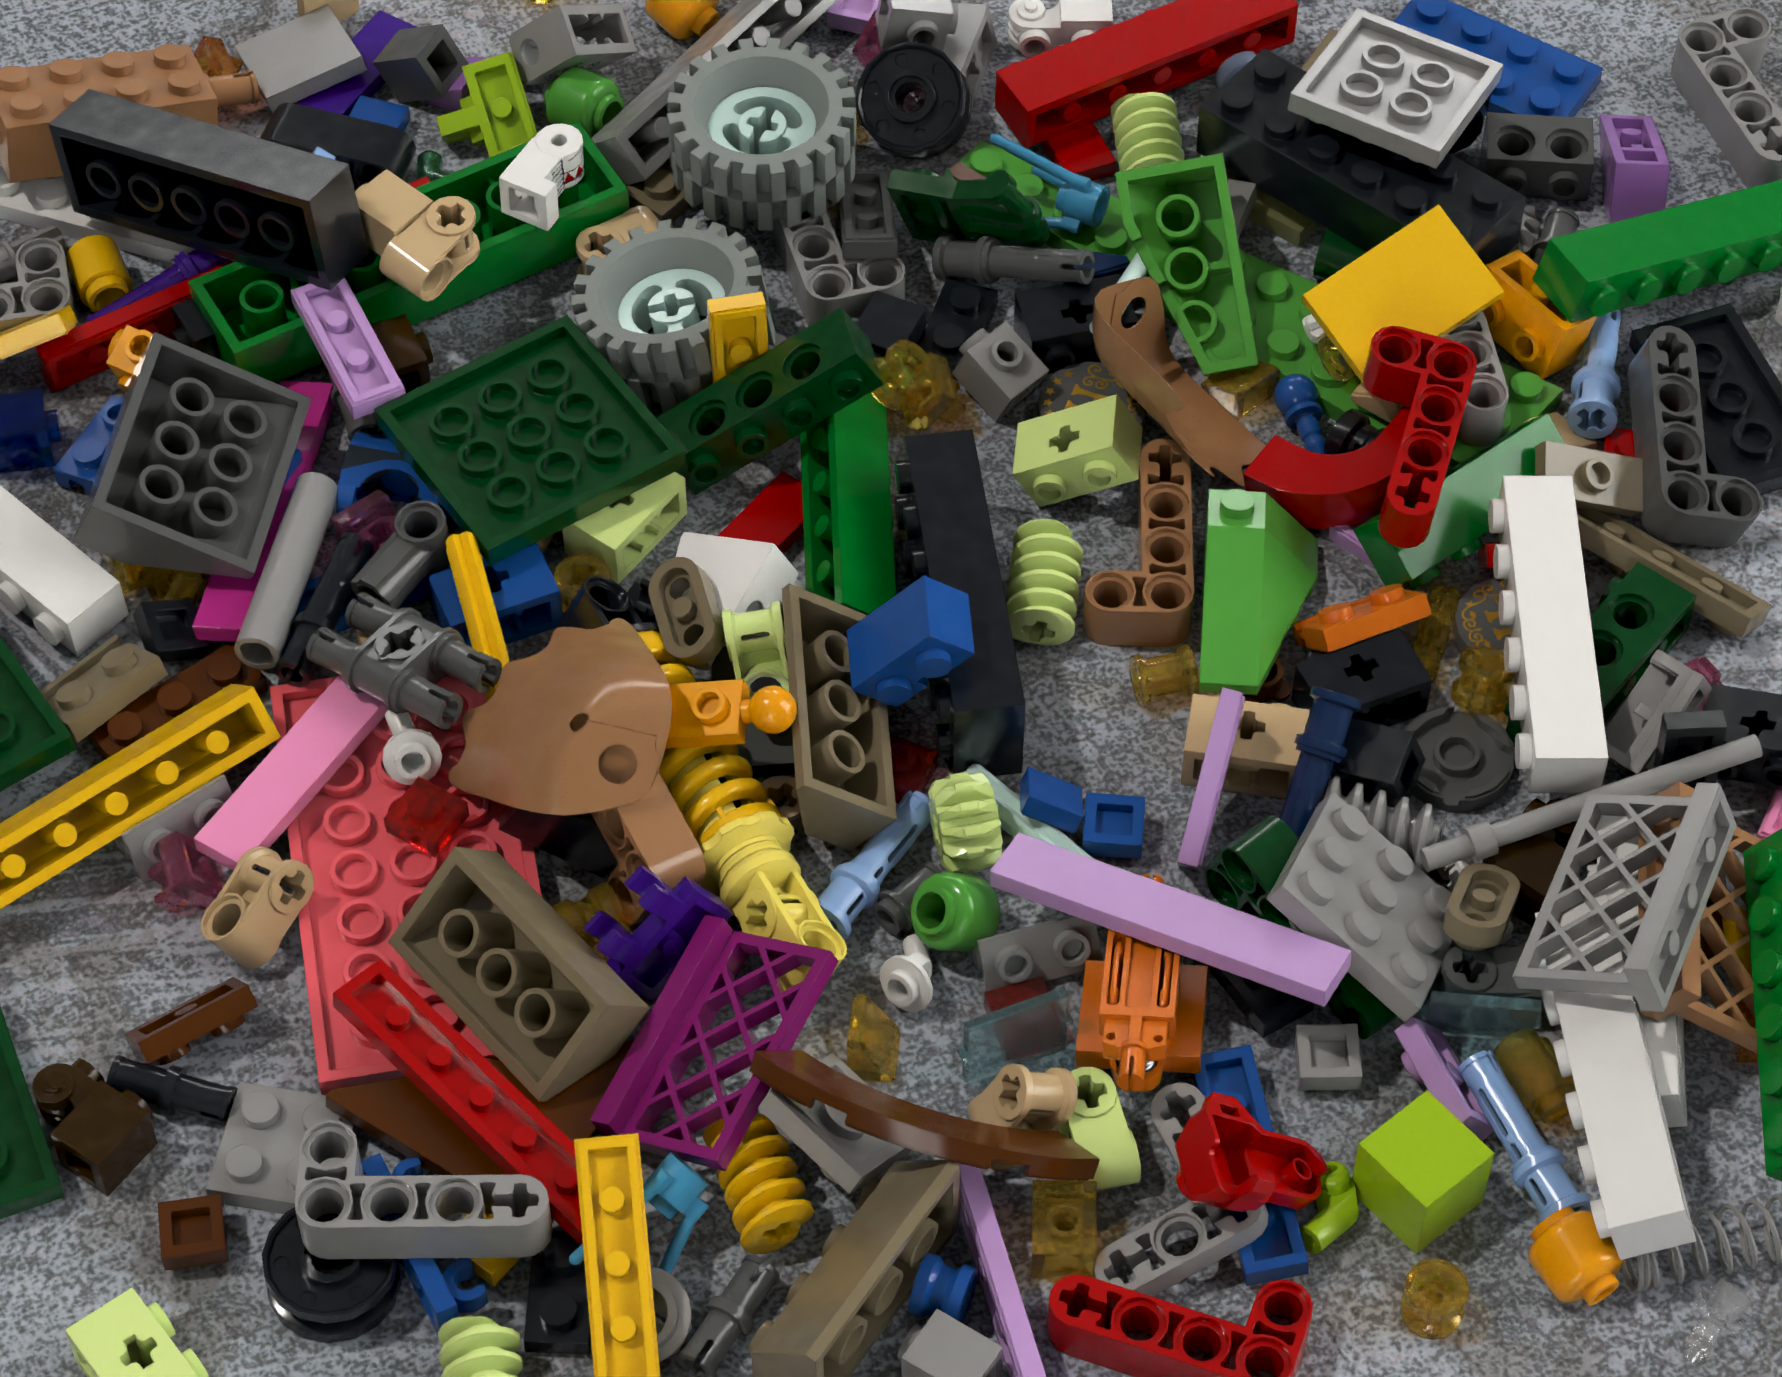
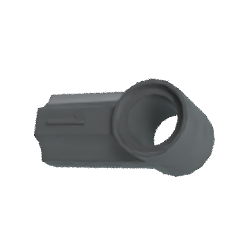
M415 501L406 504L399 510L394 522L395 532L352 579L351 586L354 594L357 595L365 592L380 600V602L397 609L426 575L441 572L450 564L445 543L446 539L450 536L448 525L442 508L436 503Z

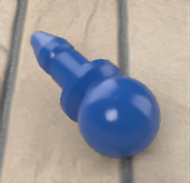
M1287 375L1276 385L1274 391L1275 404L1285 415L1286 425L1291 429L1298 430L1300 438L1304 442V448L1311 452L1325 454L1324 445L1326 440L1322 436L1323 433L1318 423L1323 415L1321 405L1317 403V387L1305 375Z

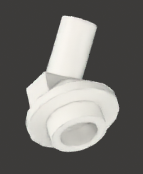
M388 710L384 716L393 736L388 740L383 749L382 760L385 771L393 780L404 785H418L427 782L435 776L441 766L442 753L439 743L430 732L415 729L409 712L396 714Z
M911 934L903 940L905 955H895L887 959L880 969V982L890 1002L907 1012H918L927 1007L932 1000L933 987L930 980L932 976V962L928 946L916 934Z

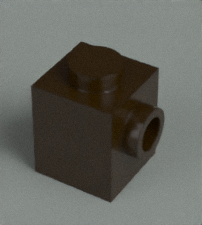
M406 314L371 324L405 388V393L431 381L428 364L433 363V356L429 342L424 332L415 334Z

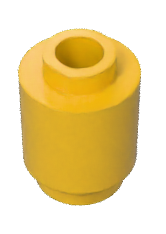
M104 235L86 236L69 248L66 254V261L70 275L82 303L94 313L132 291L133 283L119 248L112 238Z

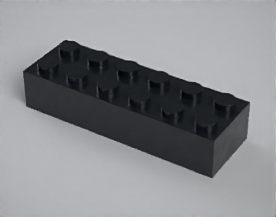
M1265 48L1199 106L1197 153L1202 156L1223 153L1226 170L1247 182L1255 183L1256 187L1366 252L1438 204L1484 265L1505 256L1519 242L1526 200L1524 195L1450 153L1446 154L1435 169L1288 111L1290 93L1307 72Z
M88 89L49 123L72 207L76 213L307 284L311 283L330 291L369 254L349 164L92 89Z
M973 429L905 436V460L895 461L898 494H904L903 496H895L898 530L905 529L906 539H910L903 540L906 574L913 575L914 582L924 575L968 594L975 650L974 655L953 668L948 674L938 678H927L930 711H937L939 722L935 724L938 758H949L951 774L964 772L972 764L982 765L994 776L1022 773L1025 699Z

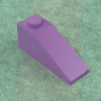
M1600 114L1599 136L1603 200L1608 222L1613 223L1664 210L1666 207L1670 163L1653 118L1647 116Z

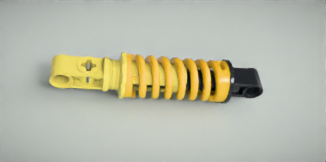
M592 575L585 579L560 619L558 628L595 629L609 624L615 618H622L637 631L662 668L668 684L696 682L691 669L682 664L665 649L658 624L642 622L631 604L628 593L618 583L599 575ZM737 744L665 749L659 774L703 853L705 876L699 885L714 895H720V899L724 901L737 918L743 933L829 950L839 961L834 969L835 971L847 954L846 943L842 936L833 928L820 907L816 895L803 880L799 864L794 856L789 853L791 841L795 835L793 826L787 817L782 816L772 799L767 801L765 787L761 782L752 778L753 770L747 759L738 755L739 748ZM802 965L781 976L780 980L784 991L803 982L811 967Z

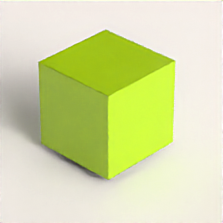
M1426 1090L1358 1144L1352 1181L1356 1185L1357 1198L1417 1254L1484 1200L1495 1153Z

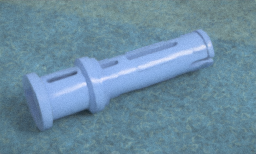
M1621 310L1613 311V316L1612 312H1609L1604 316L1597 317L1583 344L1582 366L1572 377L1570 390L1575 401L1568 409L1567 423L1575 434L1583 438H1603L1611 434L1617 425L1618 413L1613 404L1619 398L1621 382L1614 369L1617 357L1618 333L1622 318Z
M911 790L908 791L896 806L897 820L872 836L851 862L838 864L830 874L829 886L817 899L833 928L842 936L844 941L851 934V923L862 910L871 909L878 901L879 885L883 882V879L900 861L924 828L929 825L931 817L928 803L930 800L925 794L919 791H914V793Z
M1483 1050L1464 1060L1459 1065L1458 1072L1472 1091L1495 1134L1508 1152V1156L1514 1164L1511 1169V1178L1518 1188L1526 1189L1541 1215L1538 1219V1224L1554 1212L1565 1207H1571L1574 1212L1590 1211L1589 1197L1586 1193H1578L1563 1167L1566 1159L1561 1150L1555 1148L1554 1145H1547L1544 1138L1541 1137L1525 1106L1503 1073L1493 1051L1488 1050L1486 1052V1050Z

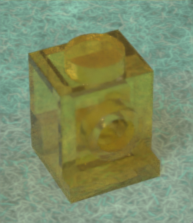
M1033 1180L1031 1278L1047 1279L1052 1283H1056L1065 1276L1074 1274L1095 1278L1094 1266L1096 1265L1097 1181Z

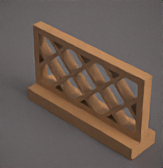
M1678 781L1656 796L1691 797L1694 788ZM1667 818L1649 829L1658 838L1678 827L1683 818ZM1736 826L1721 865L1736 890L1729 893L1717 875L1709 896L1714 904L1708 908L1705 906L1665 1012L1641 1011L1639 1008V1013L1656 1021H1660L1674 1013L1757 1053L1756 1029L1748 1024L1736 1005L1737 1002L1743 999L1755 1018L1753 980L1735 953L1737 949L1745 944L1750 949L1749 924L1733 900L1740 896L1747 907L1745 870L1732 849L1743 853V851L1762 839ZM1641 834L1638 835V849L1648 844ZM1658 858L1638 870V884L1661 872L1664 862ZM1639 904V919L1644 917L1646 909L1642 904ZM1718 910L1725 922V918L1735 922L1743 937L1730 945L1711 914ZM1700 933L1714 953V956L1710 959H1707L1700 948ZM1717 962L1721 964L1738 991L1732 997L1712 967ZM1701 985L1716 1008L1713 1009L1697 1001L1701 998Z

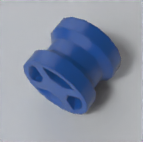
M928 1252L920 1265L913 1284L908 1313L923 1318L939 1309L963 1323L974 1295L978 1269L966 1264L958 1268L945 1265L941 1256Z

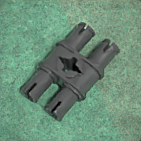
M365 592L357 594L359 601L366 605L352 599L345 613V621L348 626L371 635L364 643L357 644L351 642L333 630L321 627L318 629V633L327 638V640L313 633L306 647L308 660L340 674L348 689L356 693L365 692L384 702L388 710L396 714L409 711L417 714L443 730L449 729L451 723L442 718V716L456 723L462 713L463 699L460 695L436 684L443 677L450 676L485 694L490 689L481 680L495 687L502 671L500 660L467 646L459 631L451 627L441 628L423 619L421 613L411 607L397 610Z

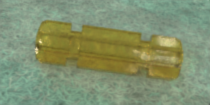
M1436 584L1430 588L1427 599L1432 615L1420 620L1413 643V649L1432 678V683L1436 681L1440 661L1446 649L1452 629V622L1460 599V593L1455 587H1446L1442 584Z

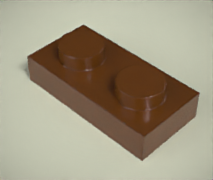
M232 977L125 1033L124 1036L135 1057L146 1064L156 1061L157 1065H165L186 1055L191 1050L189 1043L209 1032L212 1036H219L236 1029L246 1020L243 1014L258 1007V1004L248 984Z

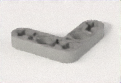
M1175 1082L1164 1086L1156 1093L1151 1101L1150 1113L1159 1136L1180 1170L1175 1144L1183 1128L1179 1121L1173 1117L1171 1110L1182 1105L1183 1109L1189 1112L1191 1117L1201 1109L1205 1097L1197 1087L1188 1083ZM1188 1201L1112 1242L1101 1250L1095 1260L1096 1279L1153 1297L1259 1238L1268 1225L1269 1214L1266 1205H1262L1257 1210L1246 1211L1248 1217L1243 1221L1237 1222L1226 1209ZM1207 1216H1209L1213 1227L1216 1228L1218 1236L1212 1239L1202 1221ZM1191 1230L1198 1235V1243L1189 1254L1173 1256L1165 1251V1243L1168 1237L1176 1231ZM1150 1247L1153 1248L1161 1267L1155 1270L1145 1253V1250ZM1125 1263L1133 1270L1135 1279L1126 1284L1118 1277L1116 1271L1118 1266Z

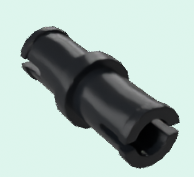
M121 1055L116 1056L113 1060L106 1084L120 1093L124 1090H130L141 1097L146 1103L156 1105L159 1113L173 1116L178 1111L215 1121L223 1126L227 1124L238 1089L235 1086H225L188 1076L186 1069L183 1067L172 1065L166 1070L126 1059V1057Z

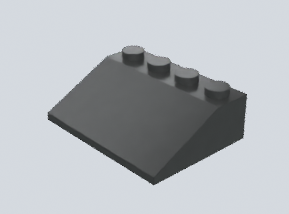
M154 332L135 367L72 542L126 564L251 579L255 574L312 398Z

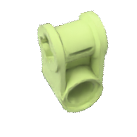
M781 601L771 602L770 608L738 614H734L731 609L722 610L727 651L730 662H733L736 679H743L750 688L751 683L756 679L771 677L776 679L782 688L789 691L784 614ZM750 688V699H751L752 696H753L755 693H754V692L751 690V688Z
M1080 1067L1072 1070L1071 1073L1076 1080L1078 1090L1077 1103L1070 1119L1058 1128V1131L1100 1159L1094 1179H1088V1181L1070 1180L1075 1193L1081 1195L1139 1183L1141 1180L1139 1152L1133 1133L1128 1128L1114 1081L1103 1070L1095 1067Z

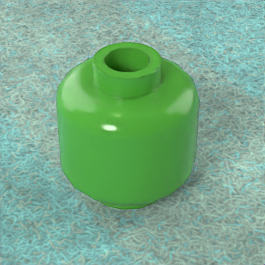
M571 67L563 71L548 84L544 94L546 115L550 125L561 123L571 125L579 122L590 138L624 109V102L618 85L610 78L583 67Z
M953 872L933 874L919 885L910 906L911 923L915 934L926 946L938 951L971 952L974 947L978 946L977 940L995 935L1000 921V903L995 890L986 880L973 874Z

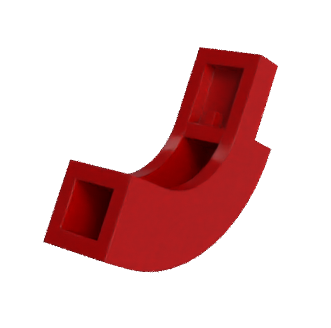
M1404 405L1383 432L1371 443L1347 453H1315L1275 435L1243 472L1245 490L1266 492L1304 528L1330 529V527L1348 525L1350 527L1365 523L1381 513L1387 486L1411 407Z

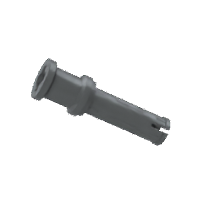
M943 233L936 239L932 251V269L935 277L942 282H945L946 278L954 280L956 277L975 278L980 284L991 285L1001 277L1076 282L1087 285L1092 281L1095 273V268H1079L1074 266L1083 265V263H1095L1094 254L1090 249L1075 250L1003 245L1000 240L993 236H982L978 241L959 240L954 234Z

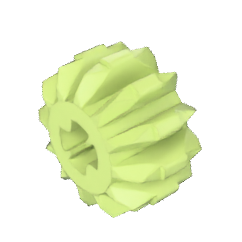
M961 772L949 774L946 778L935 780L928 791L930 800L928 806L933 840L935 841L938 858L941 860L942 867L947 872L969 874L994 866L1003 854V839L1001 835V822L998 815V804H996L994 790L990 786L989 779L982 772L970 774Z

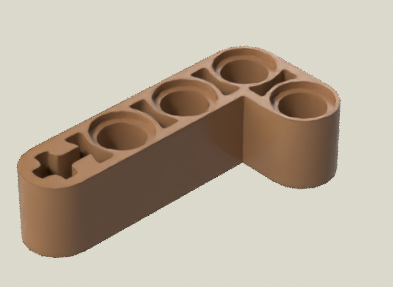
M1161 438L1147 443L1140 455L1137 488L1138 571H1101L1091 576L1086 582L1082 626L1086 636L1091 641L1100 645L1170 647L1183 642L1190 632L1194 599L1191 457L1174 439Z
M578 714L570 723L571 729L574 732L578 731V728L585 726L586 721H589L590 717L586 714ZM618 744L606 748L599 758L598 767L600 774L611 783L627 781L636 769V758L632 750ZM659 772L650 791L642 799L622 807L591 813L618 862V865L608 877L607 895L614 913L624 924L631 926L645 920L651 914L638 903L641 896L624 884L640 865L655 873L671 889H674L685 876L698 885L705 876L703 853Z

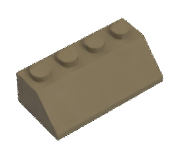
M789 583L782 588L789 692L794 697L797 706L796 718L792 723L796 791L804 832L811 837L852 851L897 820L887 705L874 698L853 691L851 687L846 630L867 615Z
M455 846L388 940V943L539 1102L548 1101L614 1057L650 1008L496 851Z
M947 1160L895 1161L882 1179L874 1177L868 1182L857 1202L858 1211L847 1226L839 1224L832 1230L824 1243L821 1252L822 1259L811 1274L804 1271L796 1278L786 1296L785 1304L787 1306L775 1322L771 1320L765 1321L754 1335L749 1347V1354L752 1355L753 1377H850L910 1296L917 1272L925 1255L929 1252L939 1256L958 1230L960 1166Z

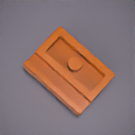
M1391 584L1369 592V596L1325 607L1319 610L1317 615L1297 621L1292 630L1297 646L1306 644V647L1310 649L1332 652L1432 615L1426 593L1403 589L1402 584Z

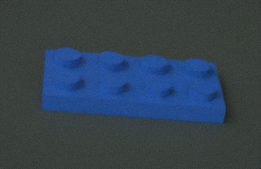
M1411 0L1394 20L1395 23L1504 64L1500 82L1492 91L1491 102L1485 116L1487 112L1574 117L1601 81L1603 67L1449 0Z

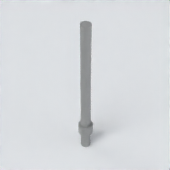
M1755 734L1491 825L1487 820L1466 826L1462 828V835L1419 849L1421 862L1425 870L1429 872L1467 858L1477 862L1497 855L1499 847L1577 821L1588 794L1649 796L1664 791L1678 781L1687 783L1762 757L1763 751L1760 741Z

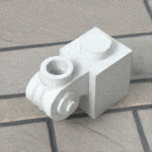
M1016 0L1012 3L1008 12L1009 43L1015 49L1020 50L1022 55L1031 58L1049 51L1058 45L1067 44L1095 33L1104 27L1113 26L1112 0H1058V4L1051 9H1045L1044 4L1040 0Z

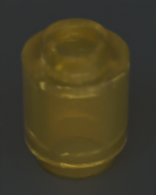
M1527 1028L1519 1030L1501 1041L1493 1053L1533 1122L1542 1121L1545 1124H1550L1567 1116L1569 1111L1565 1094L1576 1091L1573 1076L1562 1077L1554 1046L1547 1037L1539 1036L1535 1029Z

